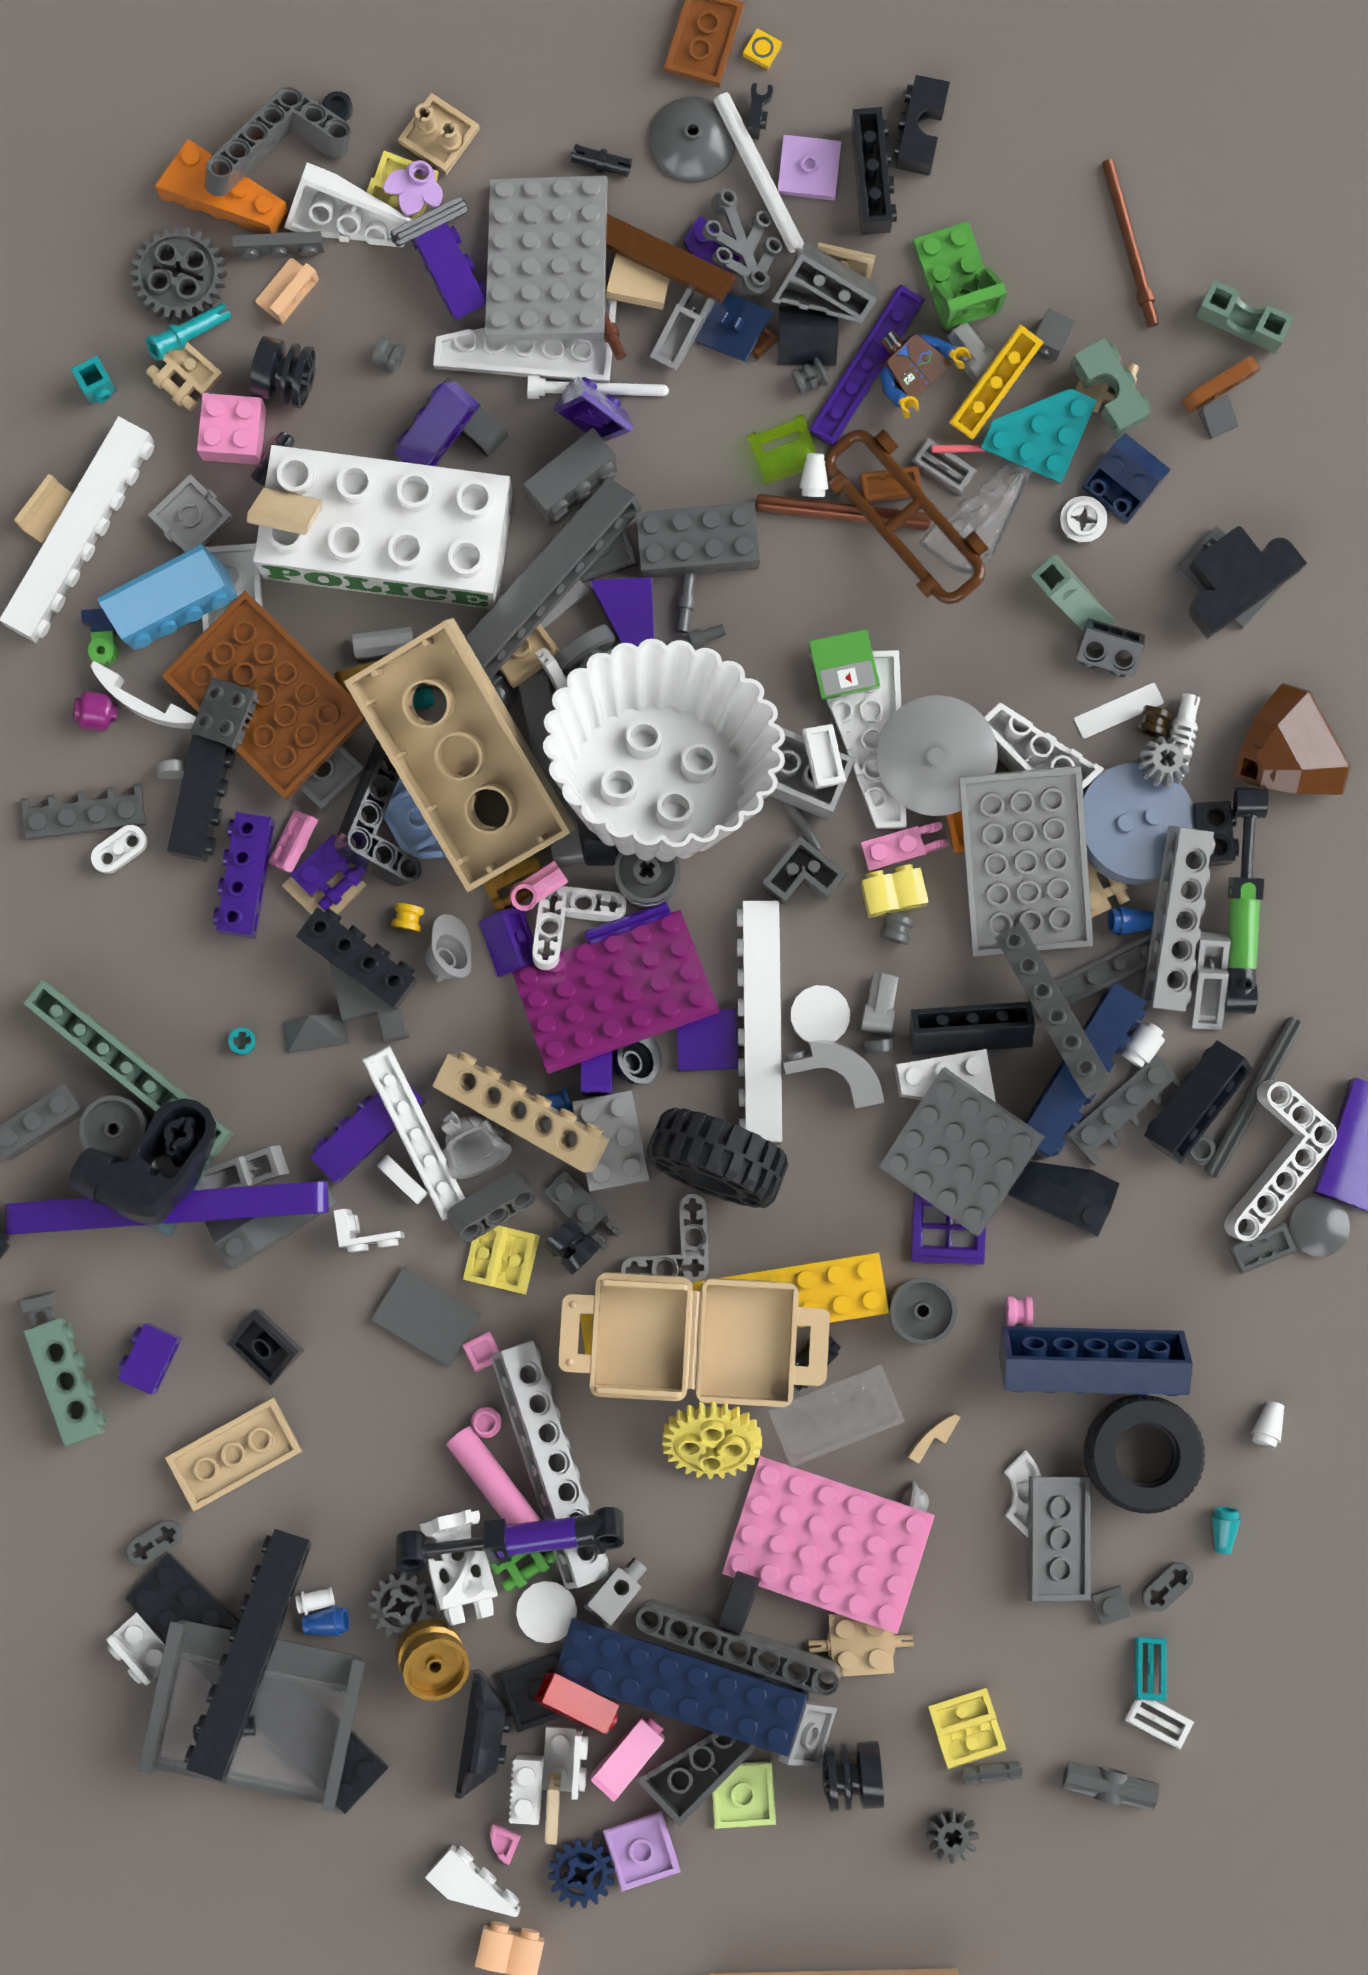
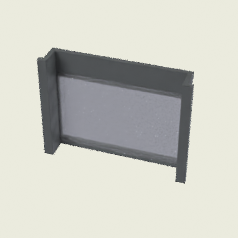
M183 1619L179 1622H170L139 1764V1772L151 1774L156 1769L213 1781L189 1773L186 1770L188 1764L184 1763V1759L190 1744L194 1746L196 1744L193 1738V1725L198 1723L201 1714H207L210 1703L206 1702L212 1684H218L221 1672H218L220 1660L223 1654H229L232 1642H229L231 1629ZM277 1639L249 1716H255L256 1736L251 1735L241 1738L225 1784L320 1803L323 1810L334 1812L366 1662L362 1660L363 1656Z

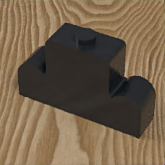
M1237 526L1221 539L1216 535L1203 545L1205 550L1197 555L1189 566L1192 573L1206 589L1200 592L1192 601L1189 615L1208 640L1300 572L1307 562L1294 545L1285 538L1271 540L1261 552L1241 526Z

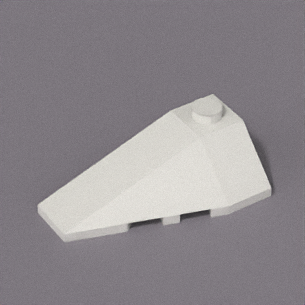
M307 162L284 228L293 232L321 231L323 237L337 238L340 242L359 240L366 241L372 245L404 247V245L396 246L392 242L390 232L413 219L337 174Z

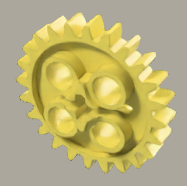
M712 1401L710 1407H706L703 1402H699V1408L697 1409L687 1405V1413L677 1410V1417L670 1416L669 1424H664V1432H662L663 1453L668 1454V1462L675 1461L676 1469L685 1467V1474L696 1471V1478L701 1477L703 1473L707 1474L709 1479H712L714 1474H718L724 1479L726 1472L736 1476L737 1468L747 1471V1464L754 1465L755 1458L760 1457V1449H762L761 1428L757 1427L756 1419L749 1420V1412L740 1415V1407L738 1406L729 1410L728 1403L723 1404L720 1408L717 1407L715 1401Z

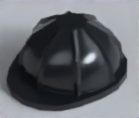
M652 1037L616 1049L613 1063L617 1075H620L630 1084L643 1085L649 1083L655 1078L660 1068L661 1050Z

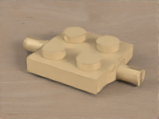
M828 1614L829 1632L827 1640H808L809 1646L821 1645V1647L809 1648V1653L828 1652L830 1660L840 1666L842 1677L894 1673L893 1656L895 1648L914 1647L913 1641L901 1642V1640L913 1639V1634L894 1635L892 1632L840 1614Z

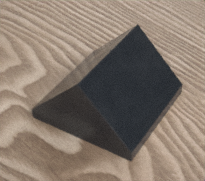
M779 306L778 365L803 366L808 364L810 366L813 365L814 359L818 358L822 366H836L838 317L826 315V312L810 308L804 310L799 307Z
M255 1309L251 1312L228 1343L270 1385L274 1384L304 1352L261 1309Z

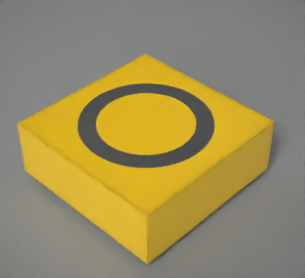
M757 28L743 51V57L768 70L782 47V41Z

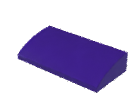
M1355 1077L1350 1079L1335 1124L1337 1137L1334 1144L1325 1154L1313 1193L1368 1212V1082Z

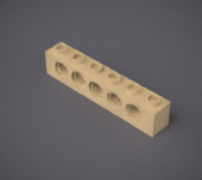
M460 1052V1054L447 1055L432 1087L584 1173L595 1171L610 1139L602 1135L603 1130L591 1123L584 1125L576 1121L578 1117L576 1114L563 1108L560 1111L551 1106L552 1101L539 1094H536L535 1097L525 1092L526 1086L514 1080H510V1082L500 1078L501 1072L489 1066L482 1068L475 1064L477 1059L467 1053ZM471 1074H473L476 1079V1084L473 1089H471L468 1085V1079ZM496 1088L501 1093V1099L498 1103H495L493 1099V1092ZM522 1102L526 1106V1114L523 1118L518 1114V1107ZM546 1117H549L552 1122L549 1132H546L543 1127V1121ZM571 1131H574L577 1135V1143L574 1147L568 1141Z

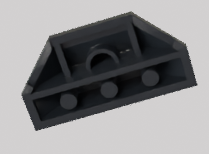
M475 1669L472 1679L455 1798L462 1799L496 1773L498 1765L504 1764L507 1745L501 1744L503 1732L509 1733L512 1714H506L507 1704L483 1671Z

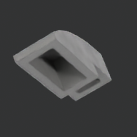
M687 288L679 304H676L650 358L676 371L692 347L716 301Z
M1201 932L1200 941L1196 945V969L1193 973L1191 1027L1193 1029L1222 1030L1229 978L1227 968L1231 944L1227 933Z
M269 1146L246 1156L237 1157L203 1170L193 1190L257 1186L290 1173L281 1146Z

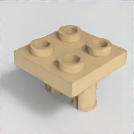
M431 93L424 103L416 107L415 116L398 138V142L447 175L478 133L480 126Z

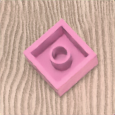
M202 394L197 452L202 461L260 465L266 419V406L262 398Z

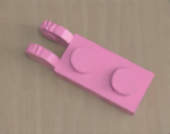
M941 821L919 828L915 826L861 842L860 846L868 872L926 856V853L947 847L946 839H939L923 845L921 838L922 835L935 833L942 829Z

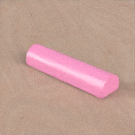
M471 1426L466 1427L447 1442L446 1446L501 1519H505L507 1525L542 1521Z

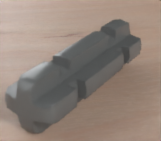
M1019 1761L1007 1762V1765L994 1763L979 1765V1768L974 1766L962 1768V1780L966 1785L977 1784V1781L981 1783L1006 1781V1778L1015 1780L1021 1779L1023 1776L1022 1765Z

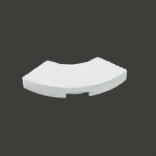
M1023 1450L1003 1471L1010 1480L1013 1492L1011 1505L1005 1516L1028 1537L1029 1476H1041V1473L1030 1454Z

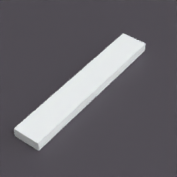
M388 1045L362 1058V1061L443 1221L447 1219L449 1209L465 1199L456 1179L451 1177L449 1164Z

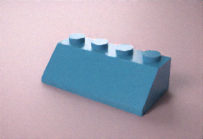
M201 544L97 599L120 638L131 648L137 650L149 646L151 642L164 635L174 633L178 628L190 622L201 619L203 615L215 609L225 607L230 601L238 598L228 568Z

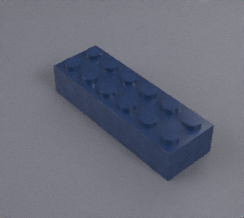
M1116 982L1105 990L1083 1026L1084 1032L1108 1074L1115 1064L1111 1061L1113 1055L1122 1052L1131 1038L1126 1035L1129 1029L1137 1027L1146 1014V1011L1142 1009L1146 1001ZM1064 1059L1024 1121L1045 1136L1034 1153L1043 1160L1051 1156L1054 1157L1061 1152L1067 1142L1063 1138L1066 1131L1074 1130L1083 1116L1079 1112L1082 1105L1090 1104L1096 1095L1094 1094L1086 1098Z
M1001 1326L999 1360L1004 1391L1016 1393L1042 1391L1049 1394L1055 1392H1073L1076 1394L1104 1393L1107 1395L1126 1393L1139 1396L1148 1394L1178 1396L1189 1395L1193 1362L1184 1331Z

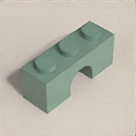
M1213 280L1195 317L1275 354L1281 346L1294 317L1270 305H1267L1264 309L1253 308L1240 300V291Z
M1103 338L1075 354L1071 361V366L1085 389L1095 383H1106L1114 390L1115 399L1104 406L1101 415L1115 438H1118L1146 422L1151 413V406L1146 396L1139 394L1134 386L1135 379L1130 370L1124 369L1121 365L1117 348L1113 344L1109 345L1106 338Z

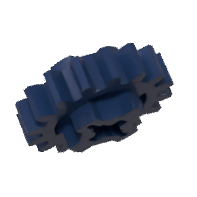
M576 1837L574 1846L565 1841V1851L562 1852L556 1849L554 1852L558 1861L550 1860L549 1867L555 1871L548 1873V1880L556 1881L551 1886V1891L556 1892L560 1890L559 1901L562 1902L568 1897L570 1899V1907L572 1908L575 1906L576 1901H581L583 1909L587 1907V1902L590 1899L595 1905L599 1904L598 1894L607 1897L609 1891L605 1885H613L614 1879L608 1876V1874L615 1872L614 1866L607 1865L611 1860L610 1854H601L604 1848L602 1844L596 1848L592 1847L593 1840L589 1838L586 1845L582 1844L580 1837ZM579 1853H588L592 1855L593 1858L588 1859L585 1857H581ZM567 1858L570 1868L568 1872L561 1876V1866ZM580 1866L582 1870L588 1869L585 1879L581 1875L574 1876L576 1874V1867ZM602 1869V1878L596 1887L593 1877L594 1874ZM576 1887L582 1889L584 1893H577L569 1888Z

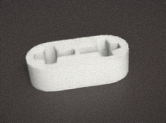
M388 1154L377 1164L416 1204H419L428 1194Z

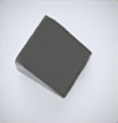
M1228 395L1203 406L1198 413L1211 439L1238 427Z

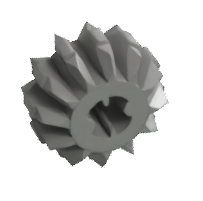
M1163 736L1158 737L1156 743L1149 741L1145 745L1146 750H1142L1139 754L1143 761L1138 765V769L1147 770L1143 778L1144 780H1148L1150 777L1154 778V787H1158L1161 781L1166 788H1170L1173 782L1179 784L1183 780L1182 775L1187 774L1190 770V767L1185 764L1190 760V755L1181 753L1185 749V745L1182 744L1178 748L1175 746V737L1170 738L1167 743ZM1163 759H1166L1168 761V763L1165 766L1162 765L1160 762Z

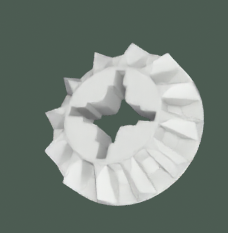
M1075 497L1068 501L1061 511V529H1063L1067 538L1077 541L1078 544L1082 542L1091 543L1103 534L1107 526L1106 510L1099 501L1092 497ZM1084 509H1086V518L1091 520L1092 523H1087L1081 531L1080 522L1074 518H1079Z

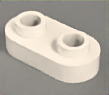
M127 825L122 827L93 849L91 853L93 866L105 874L116 872L146 849L147 836L137 826ZM137 837V844L133 847L128 846L129 838ZM107 854H112L113 856L110 864H104L103 862L104 856Z

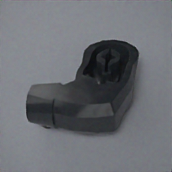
M184 1098L166 1102L156 1111L147 1131L135 1145L129 1159L122 1160L117 1155L92 1147L87 1148L80 1154L72 1167L69 1180L70 1186L93 1202L101 1203L118 1215L140 1223L158 1225L196 1187L214 1146L216 1122L210 1110L198 1101Z

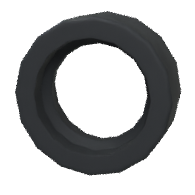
M740 1571L736 1572L719 1619L718 1627L737 1634L742 1633L760 1582L759 1578Z

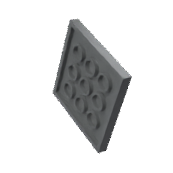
M944 1067L933 1081L879 1167L973 1234L979 1236L1045 1136Z

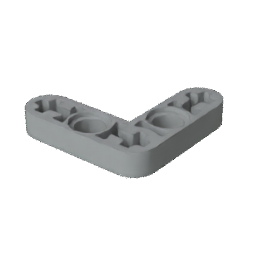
M692 1193L683 1197L680 1202L681 1255L630 1257L622 1264L621 1273H626V1268L631 1267V1262L636 1261L638 1267H648L646 1260H653L651 1271L652 1274L658 1275L656 1272L657 1264L660 1261L667 1260L674 1267L672 1276H677L679 1268L676 1259H683L682 1266L691 1265L693 1259H698V1263L704 1265V1271H699L698 1277H693L690 1271H682V1273L691 1282L704 1279L709 1270L707 1207L705 1200L700 1195ZM690 1199H695L696 1204H701L702 1209L696 1212V1220L703 1219L702 1226L698 1224L684 1226V1219L690 1221V1212L684 1210V1205L689 1204ZM698 1229L703 1235L701 1244L695 1247L688 1245L685 1240L687 1231Z

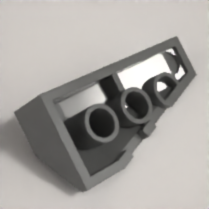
M318 1178L307 1182H321L324 1180L322 1178ZM328 1188L330 1209L338 1204ZM322 1213L204 1222L215 1245L230 1269H237Z

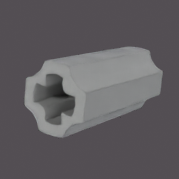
M412 627L352 634L356 661L383 658L414 639Z

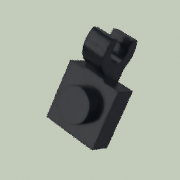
M753 83L751 86L752 100L748 132L752 139H759L760 129L766 130L768 112L763 111V106L772 99V85H768L767 93L764 95H759L756 92L757 83Z

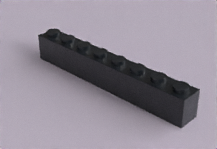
M274 1529L272 1536L267 1535L261 1551L265 1554L261 1565L257 1564L251 1577V1582L254 1583L250 1595L245 1594L241 1603L240 1612L243 1613L239 1625L234 1624L229 1636V1642H232L229 1654H223L218 1666V1672H221L218 1684H212L206 1702H209L210 1706L206 1715L201 1714L196 1725L195 1732L199 1733L195 1746L190 1744L185 1755L184 1763L188 1764L186 1770L189 1773L225 1784L311 1549L310 1540L278 1529Z

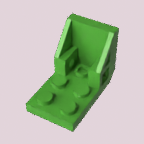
M969 221L913 239L912 244L940 324L944 330L1001 313L1007 291L1003 281L990 267H984Z

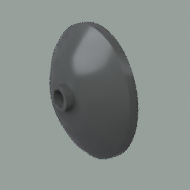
M684 97L672 101L660 110L650 128L649 146L655 163L666 175L681 182L699 183L718 176L729 165L735 153L736 146L714 102L705 98ZM696 129L698 133L696 135H690L688 133V130Z

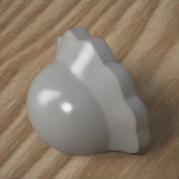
M912 1481L911 1487L903 1493L901 1503L926 1511L929 1506V1498L927 1493L917 1486L916 1481Z

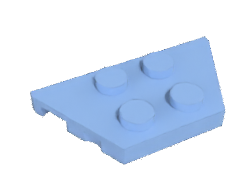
M399 777L383 817L400 849L415 856L417 859L447 858Z

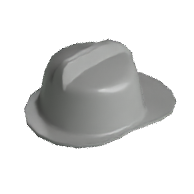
M444 914L436 918L432 926L431 944L425 952L426 965L434 974V980L437 982L454 977L464 978L471 972L470 934L462 921L453 915Z

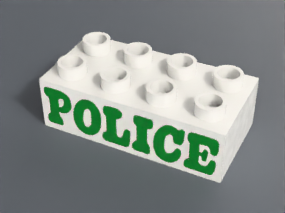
M271 445L265 488L322 500V509L307 535L259 525L254 563L263 579L491 609L496 604L500 594L514 496L510 476Z

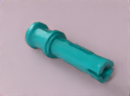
M220 303L179 326L171 324L166 327V331L156 336H147L145 338L146 347L151 356L156 361L164 359L165 354L175 349H184L187 341L231 320L230 311L222 313V310L226 309L227 306L224 303Z

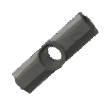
M1070 1761L1067 1762L1064 1770L1062 1788L1068 1791L1091 1795L1099 1801L1113 1805H1121L1123 1803L1154 1811L1157 1805L1159 1784L1153 1781L1127 1776L1125 1772L1108 1767H1100L1098 1769Z

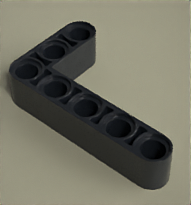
M376 739L335 838L334 845L337 853L344 859L391 885L402 886L419 879L422 867L415 856L376 835L399 780L398 773L378 739ZM383 759L388 765V770L383 765ZM372 785L377 789V796L372 791ZM361 811H363L366 815V822L363 820L361 816ZM351 837L356 842V848H354L351 844ZM376 851L380 854L381 862L376 858ZM401 865L405 869V876L401 872Z

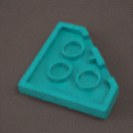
M1070 388L991 420L980 449L1053 481L1062 483L1097 400Z

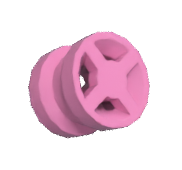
M1007 1296V1326L1014 1327L1016 1324H1023L1025 1327H1032V1297L1025 1296L1023 1299H1016L1014 1296Z

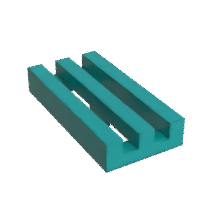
M1135 1637L1134 1700L1167 1701V1638ZM1143 1644H1147V1693H1142ZM1154 1644L1159 1645V1694H1154Z

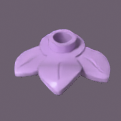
M421 160L410 163L406 169L393 171L384 184V192L399 195V206L406 216L417 214L425 203L428 206L438 208L443 197L441 187L434 180L435 175L432 167L427 162ZM422 174L424 179L419 180L414 175Z

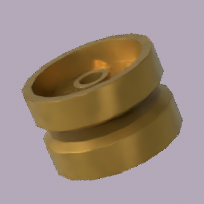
M436 1619L416 1622L407 1628L397 1641L395 1650L397 1665L405 1686L414 1696L429 1701L445 1699L460 1690L468 1679L470 1670L468 1654L458 1632L453 1626L449 1627L446 1622Z

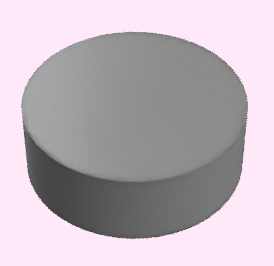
M176 759L161 761L156 765L157 777L167 780L183 778L186 763Z

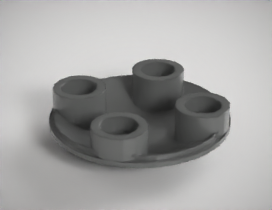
M1315 1196L1304 1199L1296 1206L1290 1217L1289 1230L1293 1242L1301 1251L1311 1256L1325 1257L1336 1253L1344 1246L1349 1236L1350 1222L1346 1211L1338 1202L1328 1197Z

